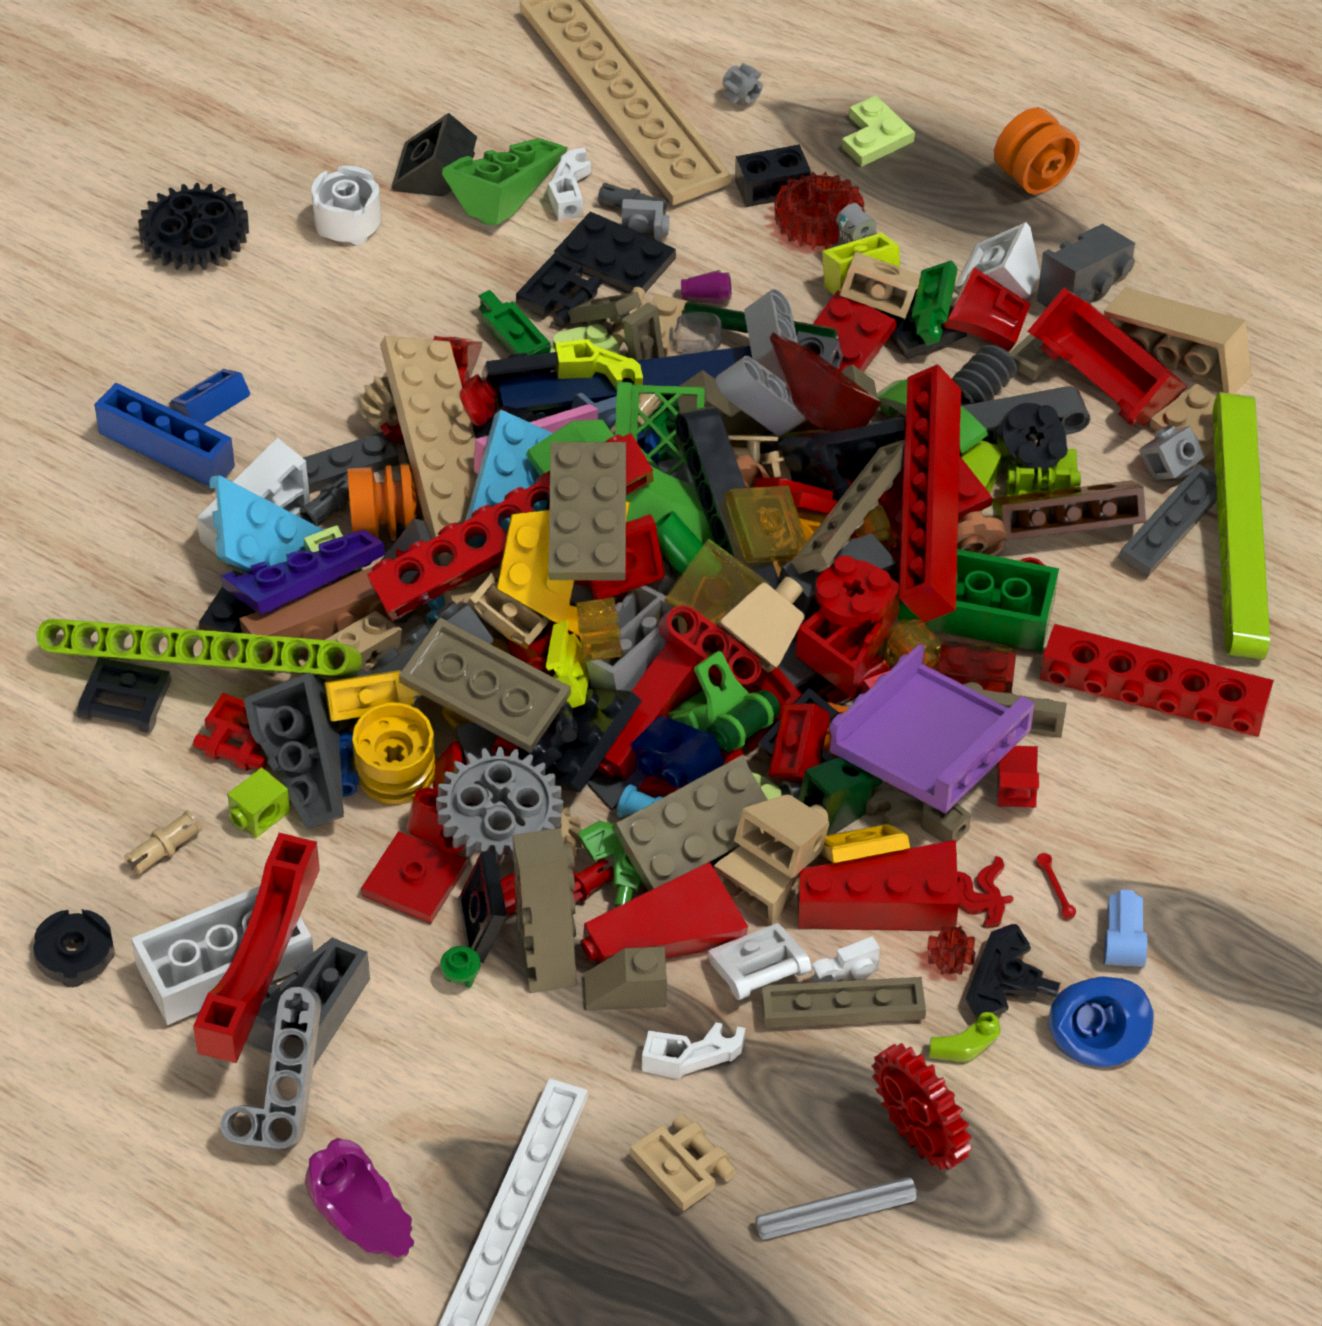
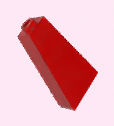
M669 642L666 643L632 689L642 702L597 767L601 774L610 779L616 775L626 781L671 736L675 730L667 714L688 698L703 690L694 671V667L699 664L697 658Z
M708 862L584 923L583 939L580 940L586 957L590 961L596 960L597 964L624 948L665 947V959L705 952L747 935L748 925L714 868Z

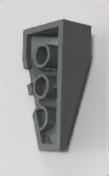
M306 673L243 698L251 735L256 743L263 748L269 758L267 762L272 770L279 775L285 787L288 788L289 799L308 829H313L344 817L339 720L331 721L329 719L324 682L328 681L311 673Z

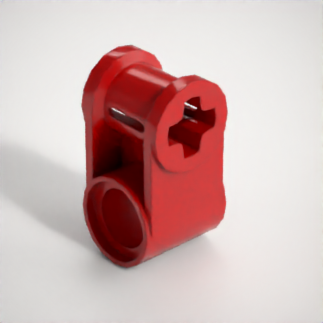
M431 788L417 790L414 793L407 821L409 833L436 845L447 853L458 854L463 851L466 845L454 848L452 844L453 836L444 837L443 825L437 822L436 798L438 797V790Z

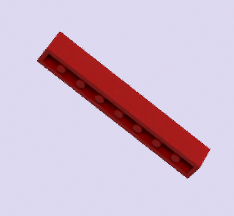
M938 364L907 377L899 599L924 623L956 610L961 388Z

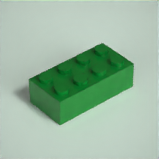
M957 549L956 610L924 623L900 600L897 619L900 625L1043 652L1056 596L1059 568Z

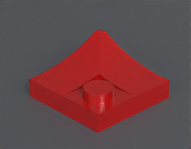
M974 267L967 275L949 312L947 321L942 326L946 329L978 336L1009 352L1017 343L1031 303Z

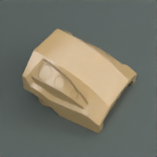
M500 564L470 597L467 603L482 619L505 637L527 649L551 620L496 589Z

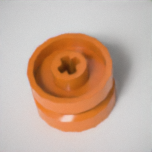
M1035 107L1020 113L1005 126L994 147V161L1008 176H1012L1016 183L1027 193L1036 195L1047 192L1057 186L1068 175L1079 155L1080 142L1076 135L1065 126L1060 125L1058 120L1046 109Z

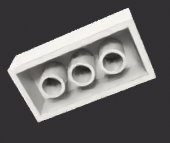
M259 887L131 938L136 966L167 1025L200 1012L208 992L218 984L233 961L247 929ZM299 917L272 981L294 973V967L313 953L312 936L301 917Z

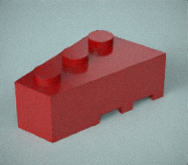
M890 578V606L880 620L871 623L870 619L859 622V627H846L828 620L818 610L801 624L797 630L796 657L851 698L899 614L900 584ZM847 590V595L851 597L855 593L862 594L858 590Z

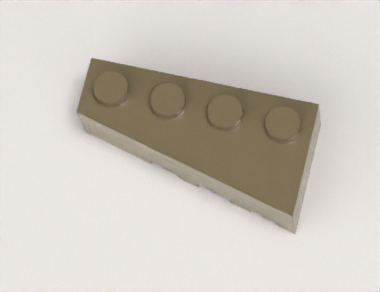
M561 828L512 835L516 930L529 992L536 993L577 986L573 937H576L573 917L576 910L572 892L575 891L572 870L575 862L572 844H564Z

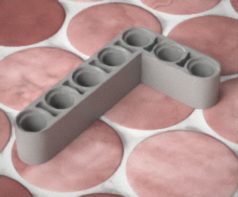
M772 289L744 310L752 358L749 356L741 358L717 375L716 383L720 392L728 401L776 435L783 436L811 416V409L791 307L780 291Z

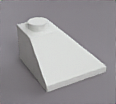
M1027 222L976 244L955 286L958 293L967 275L975 267L1024 300L1032 295L1035 290L1034 285L1040 275V269L1031 228Z

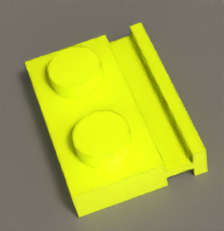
M565 620L553 625L546 668L548 671L554 669L555 675L553 678L571 687V695L567 702L571 704L573 709L585 704L589 682L585 661L587 653L575 633L569 635V623Z

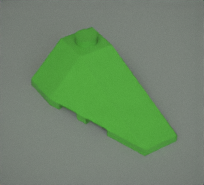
M536 138L510 145L509 152L497 153L494 150L484 152V158L474 161L470 156L459 158L444 167L442 175L467 215L480 219L486 225H498L515 214L561 161V156L567 152L568 147L542 138Z

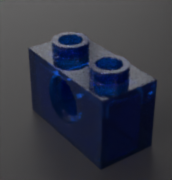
M659 715L630 744L637 758L636 765L643 774L648 777L655 776L665 780L676 788L679 786L684 787L726 763L712 734Z

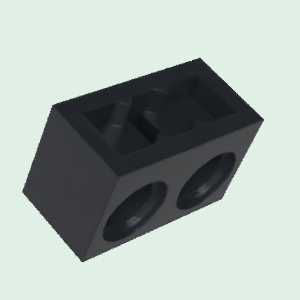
M800 144L736 156L735 182L745 206H757L810 196L811 169Z

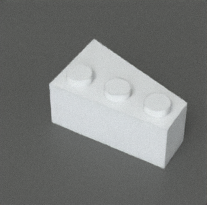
M278 437L233 481L235 484L300 517L299 509L310 502L306 460ZM216 498L197 517L200 542L217 556L215 541L217 530L214 527L212 512L218 510Z

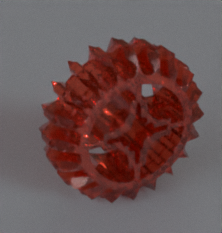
M812 171L810 176L801 174L797 180L788 179L787 184L780 187L774 202V218L776 225L780 229V234H786L788 241L797 240L800 247L808 244L811 245L813 250L816 246H823L827 250L829 245L838 243L839 226L836 224V219L840 211L849 204L857 203L865 213V203L863 196L859 193V187L852 186L850 179L841 181L839 174L832 177L828 176L826 171L823 175H816Z

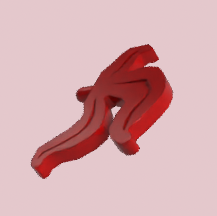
M995 856L992 865L984 867L978 873L977 886L984 894L973 891L971 877L966 873L958 871L959 907L971 915L988 912V920H985L983 926L986 928L999 927L1005 912L1004 904L1012 903L1014 900L1011 895L1001 896L1000 889L994 885V880L1001 874L1005 866L1003 859L999 856Z

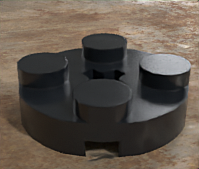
M1022 403L1015 406L1004 415L1002 423L998 426L996 432L998 448L1003 458L1009 464L1014 462L1021 468L1034 469V475H1036L1037 467H1041L1042 473H1045L1048 468L1056 466L1067 455L1068 448L1064 427L1058 419L1056 410L1049 405L1041 406L1036 403ZM1030 432L1036 436L1037 446H1034L1033 441H1027L1026 435Z
M81 909L82 914H69V910L56 912L38 926L34 935L35 943L33 949L38 968L47 977L61 981L67 987H78L85 980L97 976L108 966L115 955L109 924L102 916L90 910ZM79 941L82 942L79 949L74 951L67 950L66 943L76 944Z

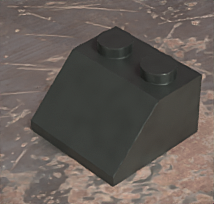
M447 113L404 143L392 188L399 192L443 197L452 191L442 175L443 168L462 157L470 156L474 158L477 136L454 116Z

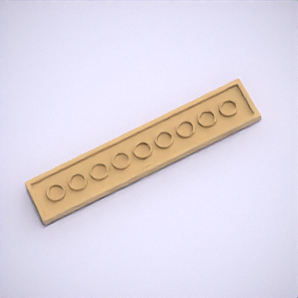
M520 0V11L672 206L731 184V173L592 0Z
M384 336L380 347L425 525L430 538L433 539L439 536L438 532L443 527L455 522L459 525L466 520L478 474L474 472L476 437L471 420L460 400L459 392L462 389L450 342ZM449 553L439 554L440 565L446 566L450 564L453 556ZM499 565L443 594L445 604L455 601L456 604L460 601L467 603L470 597ZM475 612L489 633H500Z

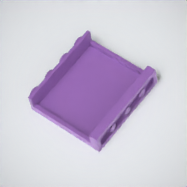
M919 644L908 655L904 654L892 670L887 674H882L869 691L865 694H860L846 712L838 714L833 719L829 729L831 734L830 752L946 813L1031 731L1035 703L1021 696L1010 708H1007L922 664L924 646Z

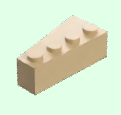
M1125 287L1104 310L1105 317L1148 353L1156 356L1166 368L1174 371L1178 367L1192 374V381L1202 386L1210 383L1220 388V392L1235 394L1251 376L1246 320Z

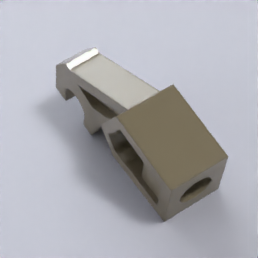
M892 788L879 791L866 804V812L871 816L881 809L888 811L884 814L883 824L888 823L892 826L907 819L921 820V829L941 842L951 840L958 842L970 830L971 814L957 803L948 812L943 813L906 792L894 791Z

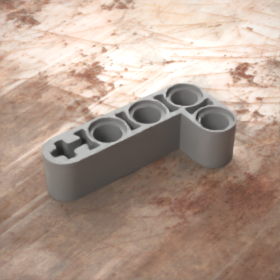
M291 987L280 996L264 1107L240 1105L228 1109L223 1114L220 1125L224 1137L229 1141L237 1144L282 1149L291 1147L302 1139L306 1125L321 1013V1000L313 989ZM300 994H302V1001L309 1003L308 1011L300 1012L298 1024L307 1023V1030L302 1028L287 1029V1023L297 1022L298 1016L297 1009L291 1008L292 1000H299ZM292 1035L300 1037L304 1043V1050L296 1059L290 1057L285 1051V1042ZM286 1076L292 1077L298 1084L297 1095L291 1100L284 1098L279 1091L280 1082ZM240 1112L247 1114L252 1122L251 1130L245 1136L238 1134L233 1127L234 1117ZM281 1117L287 1119L293 1128L292 1135L287 1141L279 1140L274 1133V1124Z

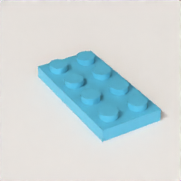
M503 410L498 411L494 415L465 521L469 520L471 514L478 508L485 505L493 507L504 501V496L510 491L519 487H523L525 490L537 483L536 480L540 475L527 458L526 453L528 449L553 434L552 432ZM540 500L536 502L533 510L536 512L545 511L548 501ZM506 518L501 522L500 527L508 531L510 518ZM476 535L471 537L467 544L474 548H480L487 539Z

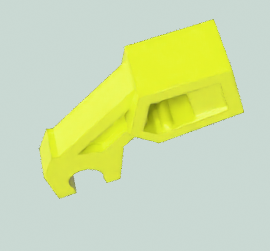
M589 339L555 343V352L558 360L556 367L558 379L592 378L596 372H600L608 377L616 390L617 382H622L624 378L632 379L634 385H643L641 365L633 358H627L595 346Z

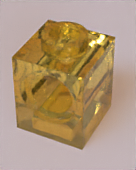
M614 597L576 603L578 630L585 662L622 657L621 631Z

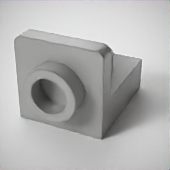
M623 199V226L641 234H652L654 239L659 242L662 241V235H669L670 217L669 215H663V201Z

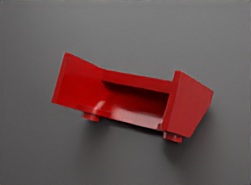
M1064 287L1027 331L1043 342L1040 348L1056 361L1061 356L1116 401L1117 405L1121 408L1118 415L1133 427L1137 423L1145 426L1153 416L1176 400L1188 387L1095 307Z

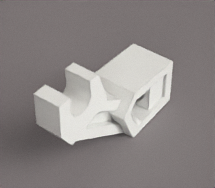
M585 147L569 150L562 155L554 177L548 183L549 202L558 221L583 216V199L577 181L591 174L590 160L587 161Z
M716 1022L703 1040L692 1044L687 1036L648 1031L642 1053V1071L680 1080L685 1074L726 1061L731 1062L742 1052L746 1028L737 1026L735 1036L725 1038L722 1036V1023ZM667 1054L677 1055L679 1058H678V1059H677L676 1057H673V1058H672V1057H668V1056H666V1055H667Z

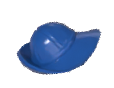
M1102 976L1077 982L1059 992L1050 1008L1048 1028L1056 1044L1068 1057L1085 1065L1099 1067L1117 1066L1134 1059L1148 1045L1152 1036L1154 1011L1146 993L1139 985L1123 978Z

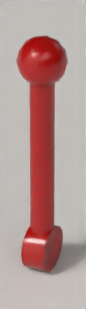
M1048 853L1039 854L1036 864L1038 868L1045 871L1062 906L1061 915L1065 919L1074 918L1076 908L1069 904L1051 867V855Z

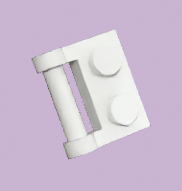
M779 922L707 950L710 964L730 986L737 1000L750 996V991L795 973L801 976L812 970L806 952Z

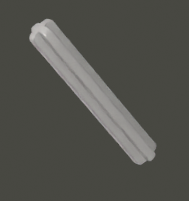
M906 1177L760 1214L755 1219L756 1230L760 1239H768L906 1204L916 1200V1186L912 1178Z

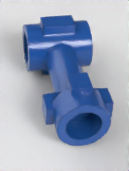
M340 730L343 797L353 795L357 790L356 785L360 784L358 773L352 772L351 755H354L353 732Z

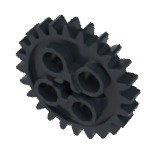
M195 183L193 189H188L185 184H182L181 191L178 192L170 187L168 188V196L160 193L156 194L157 202L148 201V210H141L142 219L138 220L140 242L144 245V251L151 252L153 260L161 258L163 266L174 262L176 270L183 264H187L189 271L193 270L195 264H200L203 270H206L207 262H212L219 266L220 257L231 260V251L240 252V243L247 242L246 234L249 233L247 210H244L242 201L236 202V194L232 193L226 196L225 188L223 187L216 192L213 191L212 184H209L205 189H200L199 183Z

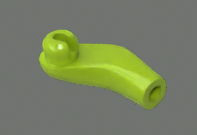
M983 1012L961 1034L931 1037L928 1058L953 1062H968L974 1059L999 1037L1001 1028L998 1017L991 1012Z

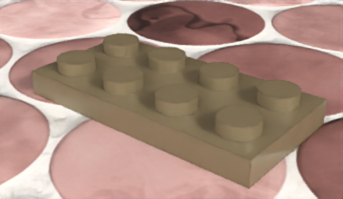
M551 442L549 580H625L626 442Z
M442 618L437 620L399 674V683L529 753L533 751L571 695L570 686Z
M741 755L617 822L611 828L649 892L741 846L734 841L742 809L767 801L768 799Z

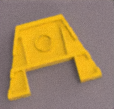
M626 502V520L630 502ZM550 510L512 514L510 516L496 589L555 623L567 620L569 632L575 633L593 645L606 625L608 613L570 606L574 580H549Z

